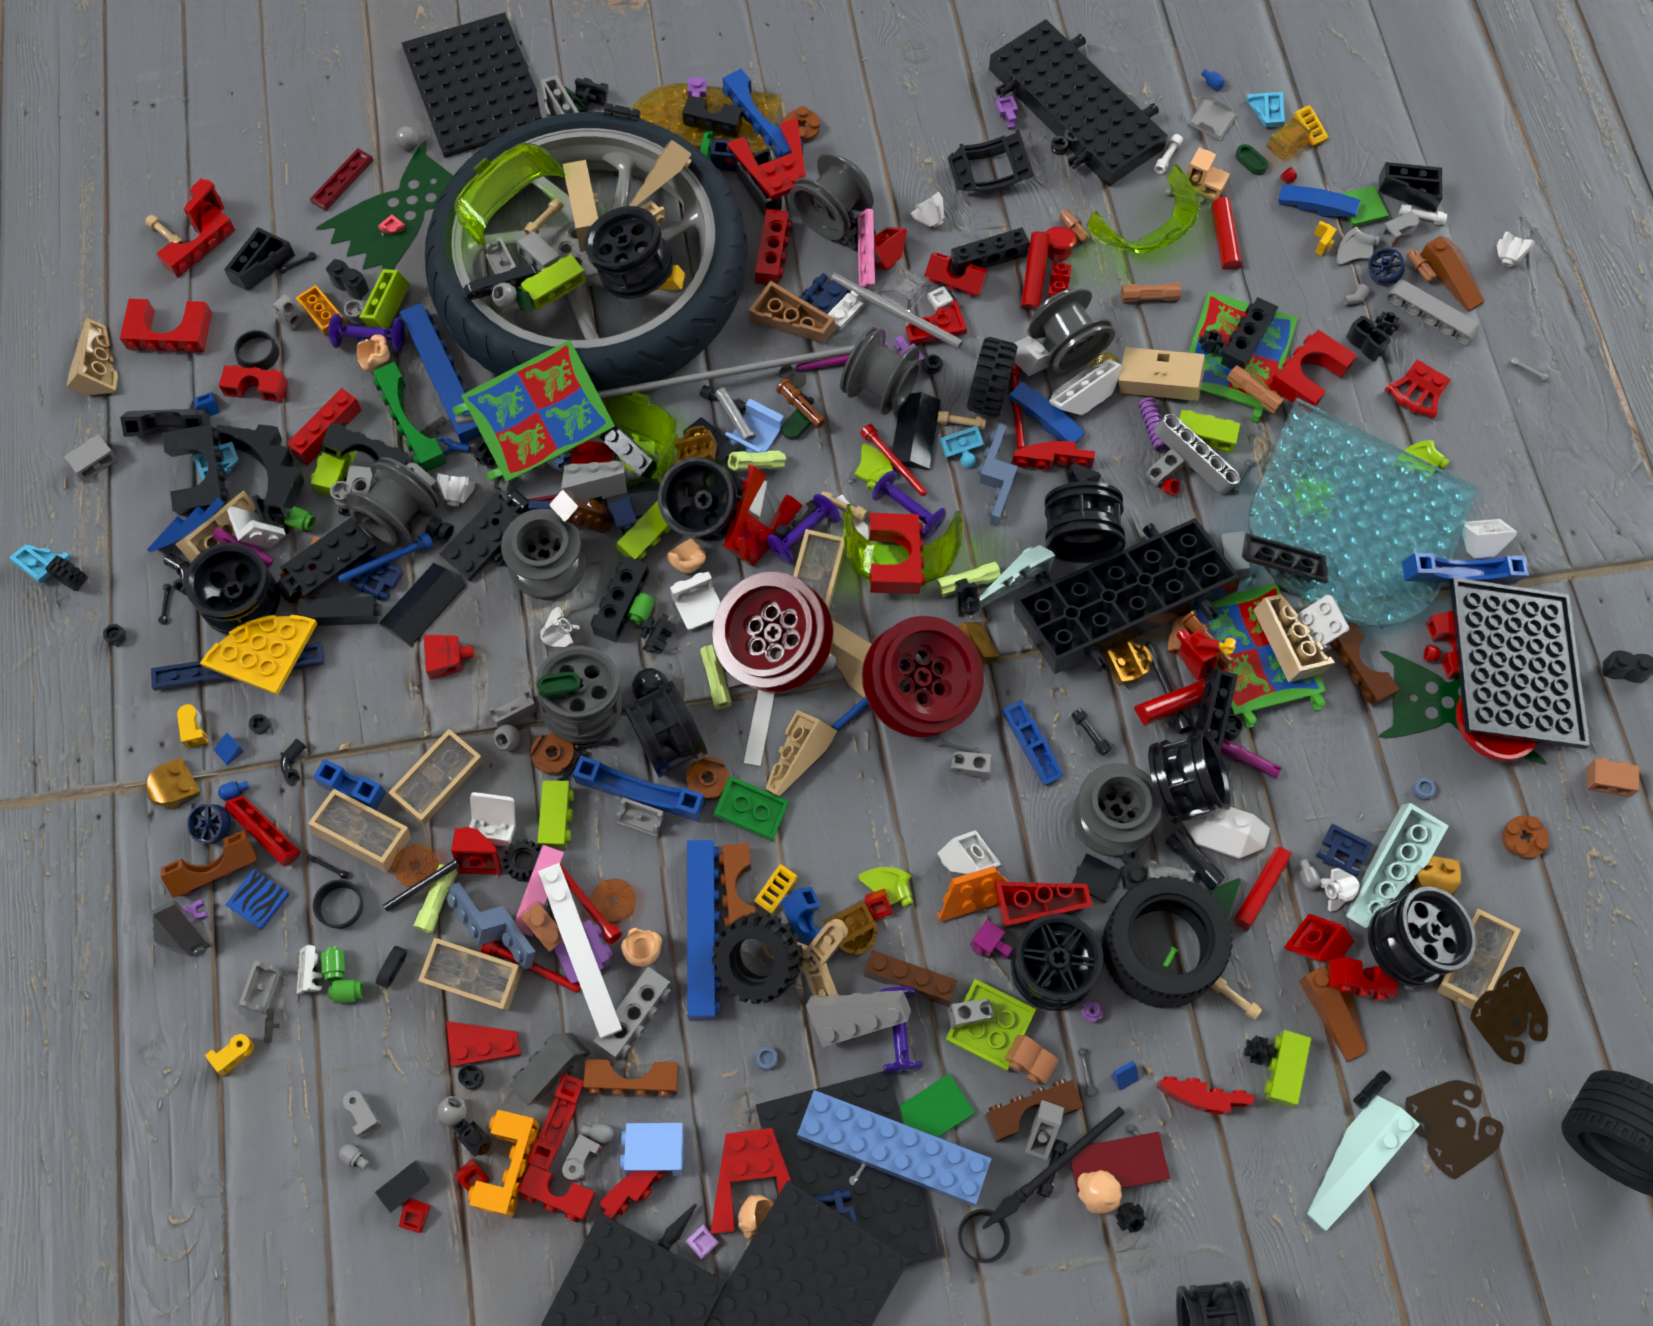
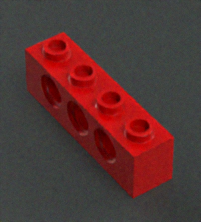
M766 209L755 268V283L768 285L772 281L778 285L779 278L783 279L784 267L781 266L782 263L786 262L787 251H784V249L789 246V235H787V232L792 229L789 211Z

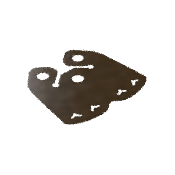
M1515 967L1504 973L1498 980L1496 990H1489L1483 993L1471 1012L1470 1020L1494 1052L1503 1061L1516 1065L1523 1063L1525 1045L1522 1041H1506L1505 1036L1519 1037L1527 1029L1528 1013L1532 1014L1529 1026L1530 1038L1534 1041H1545L1548 1035V1015L1525 967ZM1521 973L1519 979L1514 977V975ZM1508 980L1509 987H1503V985L1506 984ZM1489 998H1491L1490 1005L1485 1003V1001H1488ZM1479 1009H1481V1016L1476 1017V1015L1479 1013ZM1514 1017L1519 1019L1520 1024L1518 1027L1512 1025ZM1536 1024H1540L1542 1026V1032L1540 1034H1537L1535 1032ZM1513 1047H1517L1519 1050L1517 1057L1511 1054Z
M1461 1080L1448 1081L1406 1098L1407 1113L1417 1122H1425V1130L1420 1124L1415 1131L1427 1139L1430 1157L1444 1174L1453 1179L1458 1178L1493 1154L1499 1147L1503 1134L1502 1123L1494 1118L1485 1116L1480 1119L1479 1140L1474 1139L1476 1121L1468 1109L1454 1105L1452 1101L1456 1099L1459 1103L1476 1108L1481 1103L1482 1091L1476 1084ZM1465 1090H1471L1474 1093L1473 1099L1468 1100L1465 1098ZM1412 1104L1418 1107L1416 1113H1414L1413 1111L1414 1107L1412 1106ZM1458 1117H1463L1466 1120L1464 1127L1457 1125L1456 1119ZM1487 1125L1495 1127L1496 1132L1494 1135L1486 1133L1485 1128ZM1435 1148L1442 1151L1440 1157L1438 1156V1152L1435 1150ZM1445 1164H1452L1453 1172L1450 1170L1449 1167L1445 1166Z

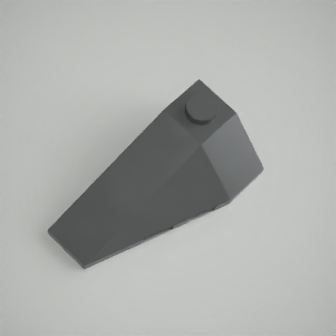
M174 900L151 911L152 923L154 925L152 927L154 933L153 940L162 948L188 956H198L212 946L203 923Z

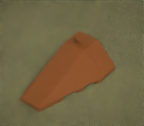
M1439 236L1427 243L1421 255L1429 261V266L1442 284L1468 312L1481 305L1484 299L1460 249L1449 238Z
M1329 964L1300 979V985L1346 1062L1367 1052L1353 993L1344 994L1340 993L1339 989L1329 987Z

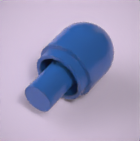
M1204 69L1201 73L1206 78L1207 85L1214 90H1220L1224 87L1225 80L1217 72H1209L1207 69Z
M232 781L219 788L218 796L220 799L227 801L242 795V791L250 789L247 781L239 784L237 781Z

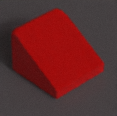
M885 889L865 895L864 902L873 920L893 914Z
M470 1159L454 1174L455 1178L468 1192L471 1186H475L476 1181L486 1183L489 1180V1177L473 1159Z
M408 1199L403 1205L398 1227L421 1234L431 1205L415 1199Z

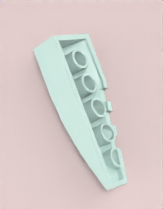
M1411 803L1401 805L1361 880L1359 893L1352 900L1345 917L1367 928L1373 914L1378 909L1389 904L1392 899H1395L1400 891L1415 878L1414 876L1429 863L1448 825Z
M1376 1095L1346 1129L1340 1146L1334 1154L1333 1161L1326 1171L1325 1178L1313 1199L1307 1215L1324 1231H1327L1377 1176L1420 1124L1401 1107Z

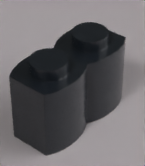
M334 259L325 268L333 286L339 290L346 291L350 297L361 300L368 293L369 288L363 274L356 269L349 268L345 262Z
M1361 316L1354 321L1346 335L1348 341L1355 347L1360 348L1362 353L1372 361H1376L1381 357L1391 342L1389 336L1384 331L1376 328L1375 324L1365 316Z
M1622 650L1613 651L1603 660L1602 675L1610 679L1624 678L1634 683L1645 682L1653 675V657L1647 654L1633 655Z

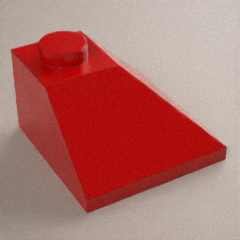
M886 227L874 236V265L877 268L891 269L896 265L895 262L901 259L907 234L906 228Z
M455 828L451 852L453 859L458 858L461 862V866L456 868L458 874L501 875L502 869L496 847L476 828Z
M1308 914L1284 948L1315 961L1325 962L1344 957L1354 941L1344 925Z

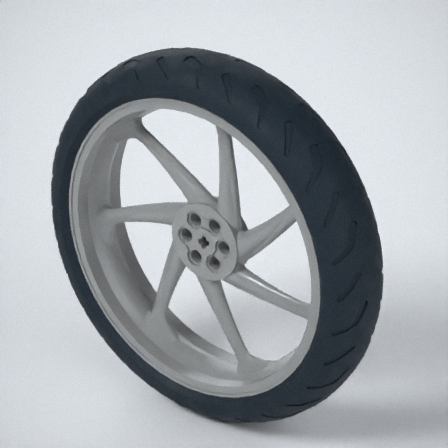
M603 112L567 113L538 119L500 135L479 149L457 170L442 192L432 213L425 241V270L429 293L441 321L456 343L472 359L496 376L568 341L537 335L517 327L514 320L516 313L520 309L517 302L509 308H504L501 313L497 314L487 305L484 298L469 300L464 291V286L467 283L476 280L473 264L480 252L486 248L487 243L490 246H496V238L501 237L505 245H517L518 240L527 236L524 230L480 235L489 220L508 200L533 184L551 200L559 199L564 205L561 209L562 212L570 220L564 226L539 228L537 235L549 246H552L560 255V259L571 254L584 269L587 282L568 292L567 296L585 340H571L597 391L658 381L673 374L698 356L713 341L730 318L739 299L746 273L748 251L746 228L735 194L730 189L727 180L719 169L701 151L683 137L655 123L647 122L643 119L635 121L630 118L613 116V114L606 115ZM673 140L691 153L689 159L692 161L686 170L682 169L661 186V188L672 194L684 205L683 219L661 230L662 238L668 242L691 228H697L700 239L698 270L690 285L680 292L670 293L663 290H655L646 296L640 297L671 305L662 314L636 329L600 339L592 320L586 286L598 285L604 287L586 251L580 252L569 196L550 182L548 178L564 174L562 164L586 160L588 170L619 172L617 188L610 211L628 206L632 175L646 179L650 171L654 169V164L665 146ZM645 247L638 248V253H641ZM622 258L619 262H624L627 260Z

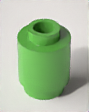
M294 506L289 518L284 519L286 525L301 531H311L315 526L316 517L311 512Z
M639 593L634 598L627 613V616L630 618L629 621L635 625H639L640 622H647L654 607V599L645 593Z
M328 947L321 953L322 976L325 977V981L333 982L343 979V974H345L344 951L339 950V947Z
M356 979L336 980L328 988L329 999H333L334 1004L357 1002V1000L363 999V982Z

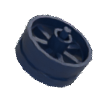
M1382 248L1376 251L1368 262L1371 279L1376 284L1383 286L1392 285L1400 280L1405 272L1402 254L1392 248ZM1381 258V263H1377L1376 261ZM1395 258L1400 260V262L1392 263ZM1372 267L1380 268L1377 271L1372 272ZM1400 267L1398 272H1396L1392 268ZM1382 272H1383V274H1384L1383 278L1377 276V275H1379V274L1382 273Z
M219 804L198 805L190 811L187 818L188 833L193 840L199 843L222 841L230 830L231 820L229 813ZM211 808L216 811V813L212 817ZM204 810H205V817H204L203 815H201V813H202ZM208 832H210L212 839H206Z

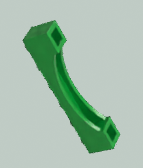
M395 362L374 370L373 374L376 379L372 381L377 391L382 390L383 394L380 396L385 406H390L391 409L388 411L392 420L398 421L399 424L396 427L401 437L406 436L407 440L404 442L409 452L414 451L415 455L412 457L415 463L421 466L425 472L447 463L436 439H430L421 434L404 415L402 390L406 387V384Z

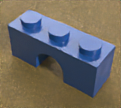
M323 759L313 776L319 786L330 791L336 789L374 810H377L386 795V791L380 784L363 776L359 779L349 774L343 767L326 759Z
M813 887L797 889L781 900L793 931L799 937L798 942L807 946L811 944L822 930V928L817 929L813 923L814 912L821 907Z

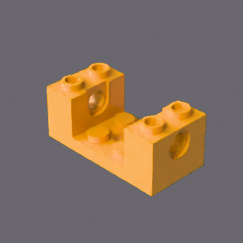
M497 1110L496 1115H492L489 1123L491 1134L495 1135L498 1140L516 1145H513L510 1151L509 1159L512 1160L510 1168L506 1169L503 1175L502 1183H505L504 1187L476 1181L475 1186H471L468 1193L470 1206L480 1211L514 1218L521 1194L518 1192V1189L529 1166V1163H526L540 1128V1124L534 1118Z

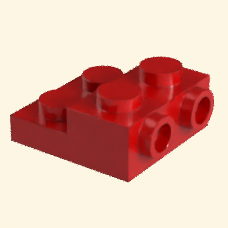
M202 178L192 186L189 191L192 199L183 208L195 232L199 234L202 230L200 218L214 206L220 211L224 209L221 197L215 190V185L210 180Z

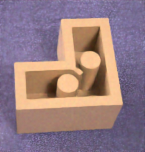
M1199 147L1190 163L1183 188L1216 200L1220 198L1230 174L1213 167L1216 154Z

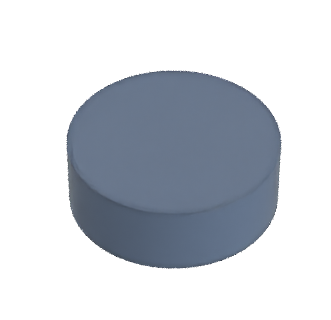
M1420 778L1413 784L1412 791L1416 798L1429 800L1435 794L1436 786L1432 780Z
M769 1046L761 1047L755 1055L757 1066L765 1071L773 1069L778 1063V1054L775 1049Z

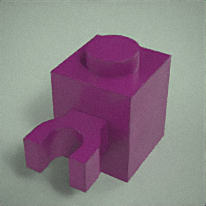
M986 919L970 943V946L973 947L972 950L981 957L986 956L987 958L995 950L1007 960L1013 948L1001 942L1005 931L988 919Z

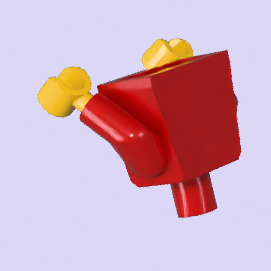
M1184 628L1176 635L1181 642L1178 652L1179 656L1196 681L1206 677L1208 670L1216 669L1221 654L1219 649L1224 654L1230 655L1236 648L1235 639L1227 638L1224 643H1219V640L1208 639L1202 631L1190 634Z

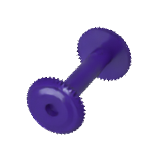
M335 313L330 318L328 333L330 343L334 348H339L342 337L371 339L373 335L377 334L385 336L386 340H392V347L395 352H399L403 348L405 329L403 321L398 317L394 319L392 328L342 325L339 313Z
M889 471L885 473L873 489V500H880L886 494L911 514H919V520L926 524L921 536L923 538L931 537L945 520L946 509L940 508L934 515L893 485L897 472Z
M822 494L814 495L813 500L818 509L792 530L783 540L774 535L767 537L770 549L784 563L791 564L794 562V557L789 549L804 537L806 529L812 530L825 517L833 523L839 522V511L826 496Z
M905 986L890 987L879 991L903 990L906 998L916 995V991L913 988ZM906 1022L892 1026L896 1062L885 1064L883 1070L893 1074L910 1073L920 1070L923 1067L922 1061L909 1060Z

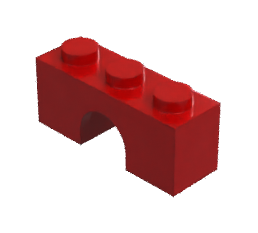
M936 251L931 254L924 275L929 278V281L937 284L940 282L947 284L946 287L953 290L962 289L969 296L979 295L982 292L989 270L970 264L967 266L963 276H957L951 270L952 257Z
M224 365L218 386L224 396L244 398L245 392L249 387L258 386L257 391L262 400L282 403L288 382L283 372L273 369L270 371L261 370L257 367L244 368L238 365Z
M1453 611L1432 615L1426 622L1427 629L1433 642L1442 640L1452 646L1453 651L1446 653L1441 659V664L1447 679L1459 677Z
M1349 957L1329 960V987L1339 989L1340 993H1356L1357 997H1372L1377 1002H1386L1388 998L1397 997V982L1385 974L1379 966L1365 968L1363 973V964L1360 960Z
M530 1164L518 1189V1192L523 1194L522 1199L532 1204H535L536 1200L544 1203V1209L555 1214L557 1210L565 1212V1218L577 1223L579 1219L585 1221L597 1194L594 1191L572 1183L567 1194L561 1197L553 1196L550 1186L554 1175Z

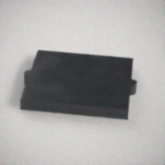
M1086 853L1080 867L1076 868L1077 873L1071 884H1087L1090 895L1106 903L1111 890L1116 887L1115 882L1120 874V870Z

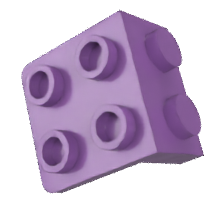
M591 920L582 923L599 970L601 971L611 966L612 963L609 957L613 954L607 943L602 944L600 937L603 934L598 924L593 926ZM562 941L554 950L569 981L577 983L579 982L564 941Z

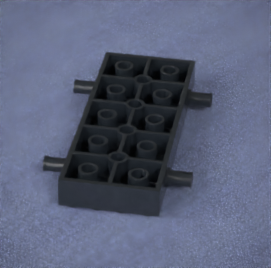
M1045 19L990 55L989 70L1003 83L996 87V93L1002 98L1012 92L1056 136H1063L1068 140L1067 147L1075 154L1068 159V164L1070 167L1072 166V169H1076L1085 163L1109 187L1164 150L1168 135L1150 119L1159 113V108L1157 105L1155 106V103H1152L1141 110L1078 50L1079 47L1086 44V39L1082 34H1078L1069 41Z
M1196 518L1162 533H1159L1153 523H1150L1149 526L1147 524L1142 530L1147 536V540L1053 582L1047 572L1042 571L1043 577L1041 573L1035 576V580L1040 587L1014 599L1015 615L1054 674L1087 659L1091 660L1098 672H1102L1100 667L1103 670L1109 667V663L1102 655L1103 652L1182 617L1193 610L1201 609L1208 621H1212V618L1215 620L1220 613L1213 606L1212 602L1238 591L1240 576Z

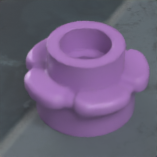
M1088 1000L1083 1004L1081 1014L1087 1021L1093 1023L1103 1017L1104 1011L1100 1002Z

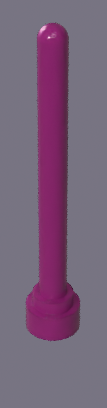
M849 355L799 363L796 365V370L805 371L846 364Z

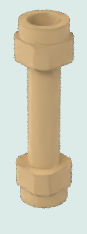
M557 198L552 200L548 204L549 208L533 223L529 222L524 228L525 234L528 235L532 232L538 234L539 228L554 213L557 215L562 211L563 203Z
M149 215L146 218L145 223L153 231L157 230L169 240V243H185L179 235H173L161 225V221L156 216Z
M939 411L937 423L947 425L948 422L973 427L978 426L979 430H984L986 418L976 416V419L949 415L948 411Z
M823 491L821 493L830 499L836 508L852 514L853 519L864 521L867 510L859 505L857 508L833 498V494Z
M1219 977L1211 986L1213 991L1217 994L1223 993L1246 1011L1245 1015L1255 1020L1262 1011L1259 1005L1255 1002L1249 1003L1226 985L1227 981Z

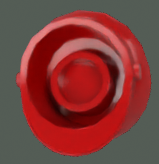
M1055 226L1049 228L1046 231L1050 235L1048 257L1057 262L1064 261L1069 258L1073 246L1077 243L1076 234L1067 227Z

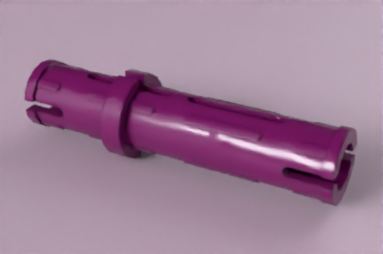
M217 527L212 535L213 539L221 543H239L252 548L261 557L267 569H269L274 561V557L258 550L259 547L256 545L251 546L248 543L240 542L237 537L220 527Z
M1226 739L1223 740L1222 753L1234 758L1236 762L1241 761L1275 779L1278 777L1282 769L1281 766L1246 750L1242 745L1238 746Z

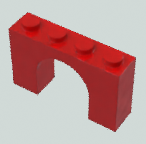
M128 299L120 340L126 349L132 351L149 350L153 352L157 350L169 352L185 351L189 353L204 352L212 315L207 302L187 301L181 324L168 333H155L151 331L154 308L149 300Z
M1319 329L1313 335L1309 334L1303 342L1304 345H1299L1294 351L1293 358L1288 357L1282 365L1283 369H1278L1271 378L1274 380L1270 387L1308 414L1320 403L1326 390L1309 380L1303 374L1301 366L1308 363L1318 364L1341 378L1352 366L1357 356Z
M870 513L868 541L897 543L904 547L909 554V558L899 564H871L869 574L870 593L920 594L921 586L925 585V574H921V569H924V556H921L920 552H923L924 542L923 539H920L923 523L919 522V514Z

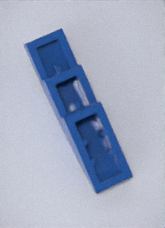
M1282 185L1278 198L1279 205H1298L1299 210L1318 211V216L1356 217L1360 206V199L1341 193L1304 186Z
M1021 382L1010 393V400L1025 408V414L1040 422L1042 429L1059 440L1076 442L1077 444L1085 435V432L1059 408L1051 405L1048 399L1025 383Z
M217 497L205 512L197 507L185 521L177 516L147 550L153 552L190 534L205 523L224 502Z
M1020 700L1002 709L1020 747L1043 785L1062 777L1063 773L1046 738L1042 737L1034 719L1030 718L1023 701Z

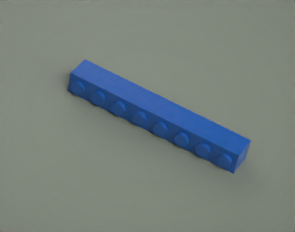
M422 303L400 311L405 327L460 442L466 443L482 436L475 421L456 425V415L452 408L465 403L461 395L468 392L465 384L461 385L459 382L462 378L458 369L453 370L454 361L450 354L446 355L445 353L447 347L444 340H439L438 338L440 333L436 324L432 325L430 322L433 318L429 309L425 310ZM467 411V412H466L465 414H463V415H467V414H471V413H470V411Z
M687 840V1012L689 1021L716 1020V1013H720V999H716V991H720V977L715 976L714 970L717 967L712 964V957L716 954L713 952V947L718 942L717 937L719 936V933H715V924H719V911H715V903H719V889H715V881H719V868H715V860H719V847H715L714 840Z

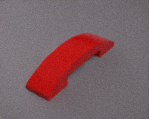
M563 1073L554 1094L555 1099L537 1140L535 1139L526 1163L549 1171L576 1111L583 1091V1080Z

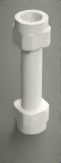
M1174 134L1171 137L1168 149L1162 159H1158L1154 167L1156 173L1163 174L1166 171L1171 156L1181 146L1182 136Z
M1402 204L1398 214L1401 216L1406 213H1414L1418 218L1434 221L1435 225H1444L1447 219V214L1437 211V213L1412 209V205Z

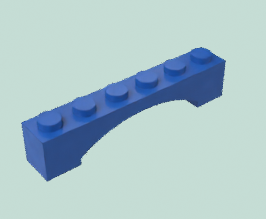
M740 68L723 77V94L731 99L733 106L742 107L743 118L746 122H750L755 133L763 138L765 145L773 150L775 157L778 159L791 154L781 129L768 121L755 107L750 97V93H752L751 80Z
M1414 553L1402 561L1405 581L1450 582L1455 577L1496 584H1515L1529 576L1525 556L1507 555L1501 558L1486 560H1449L1435 557L1433 553Z
M581 755L573 773L577 784L621 798L624 797L697 822L705 803L704 794L686 788H672L644 781L612 769L600 761Z

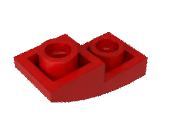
M1052 263L1048 299L1059 292L1068 290L1072 265Z

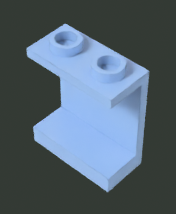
M749 399L746 403V413L743 418L751 431L756 433V438L748 443L742 440V437L735 428L732 434L726 432L725 435L729 438L727 441L732 445L735 443L740 445L741 452H767L782 430L784 416Z
M626 1123V1131H622L621 1136L622 1146H625V1154H621L620 1168L624 1169L626 1177L631 1174V1171H672L673 1176H682L683 1123Z

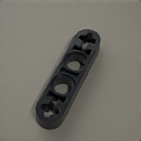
M527 265L471 281L464 286V291L469 300H476L492 295L493 288L499 283H510L515 288L521 287V283L527 278L535 276L539 271L535 265Z

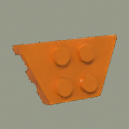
M995 866L951 879L948 887L949 890L943 898L944 906L942 911L937 912L939 921L942 922L997 905L995 882L1009 881L1000 874Z

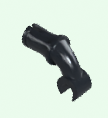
M170 553L164 558V564L171 567L180 576V578L174 581L173 588L186 595L185 576L190 563Z
M295 739L284 753H280L281 771L286 783L290 786H295L294 782L289 779L290 776H296L300 779L298 771L292 768V765L295 763L294 760L306 749L305 744L298 739Z

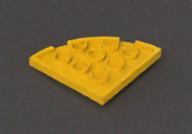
M271 615L251 620L231 630L229 635L219 643L216 642L206 653L200 664L202 667L278 696L318 623L314 619L298 615L280 617Z

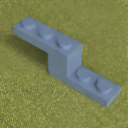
M999 424L997 431H992L990 437L992 445L991 447L987 446L984 458H986L985 464L981 463L978 470V475H981L979 483L997 488L994 499H997L996 505H991L988 516H991L990 524L998 526L1018 468V466L996 460L1007 428L1003 424Z
M451 884L450 892L447 896L448 904L454 909L459 921L463 922L469 936L475 940L477 945L502 939L504 945L509 948L514 960L520 964L522 969L531 968L535 950L505 907L501 906L479 912L461 884Z

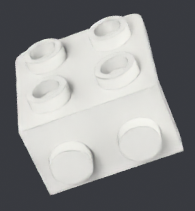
M232 506L227 509L235 535L240 542L271 549L286 535L284 528L261 523L258 513Z
M709 571L698 573L686 581H678L670 587L672 599L687 630L691 631L714 621L720 601L713 588Z
M1331 595L1324 596L1298 613L1297 619L1301 624L1309 628V634L1316 643L1320 642L1324 648L1323 652L1332 648L1329 644L1330 642L1349 631V626Z
M471 793L472 820L469 827L478 829L493 845L509 847L516 830L514 799L506 796Z

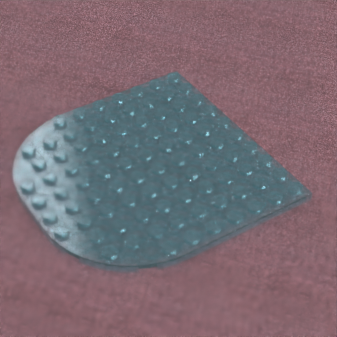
M1296 398L1252 498L1248 521L1249 533L1326 555L1327 584L1264 567L1271 577L1291 594L1310 604L1315 603L1326 595H1331L1345 620L1357 625L1367 627L1398 625L1409 621L1425 610L1433 602L1443 582L1405 581L1402 561L1414 553H1433L1435 557L1452 560L1478 487Z

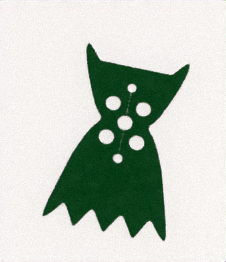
M425 140L411 158L401 178L398 190L385 192L364 200L320 224L316 229L335 228L331 244L350 240L347 256L367 253L363 269L383 265L382 270H393L415 238L422 223L424 211L436 207L442 192L454 175L426 155L427 140ZM436 178L437 182L435 184L430 183V179ZM410 180H418L419 186L415 189L409 188L408 182ZM427 193H435L437 196L436 200L433 202L426 201L425 195ZM409 195H415L418 197V201L415 204H408L406 198ZM396 197L399 200V204L395 207H390L387 204L388 199ZM409 210H413L416 213V217L412 220H407L404 217V214ZM392 214L405 224L406 229L400 233L387 234L380 231L378 226Z
M1380 651L1394 665V682L1400 690L1394 697L1393 726L1382 732L1378 737L1395 738L1437 728L1445 722L1451 723L1459 730L1456 720V707L1460 698L1457 692L1460 687V678L1446 682L1436 673L1417 663L1388 651ZM1427 682H1435L1438 685V691L1434 694L1427 692L1425 689ZM1415 694L1419 699L1416 702L1411 701L1410 695ZM1444 696L1453 698L1454 706L1452 708H1445L1441 704V699ZM1427 707L1437 709L1438 716L1435 719H1430L1425 715ZM1534 750L1522 757L1536 763L1547 764Z

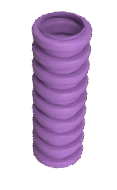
M1153 397L1144 398L1139 402L1138 406L1146 424L1145 427L1153 445V450H1165L1168 446L1155 434V427L1162 420L1156 399Z

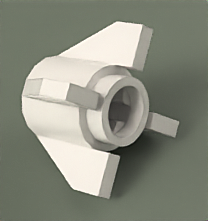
M937 192L929 199L914 206L916 209L910 213L914 220L927 227H938L943 223L942 219L945 217L941 194Z
M1505 232L1503 239H1499L1497 244L1501 264L1506 267L1518 265L1519 261L1532 249L1534 240H1522L1518 237H1513L1510 232Z
M438 474L437 484L443 501H446L448 506L459 507V504H463L474 491L475 482L470 481L469 477H455Z
M556 607L551 611L545 626L540 631V637L546 645L569 647L574 644L570 634L575 633L580 628L578 625H570L568 620L562 618L563 613L560 607Z
M1339 868L1331 870L1330 879H1320L1319 885L1325 888L1326 895L1330 898L1328 900V910L1330 912L1338 910L1345 902L1353 900L1358 895L1360 888L1358 880L1353 875Z

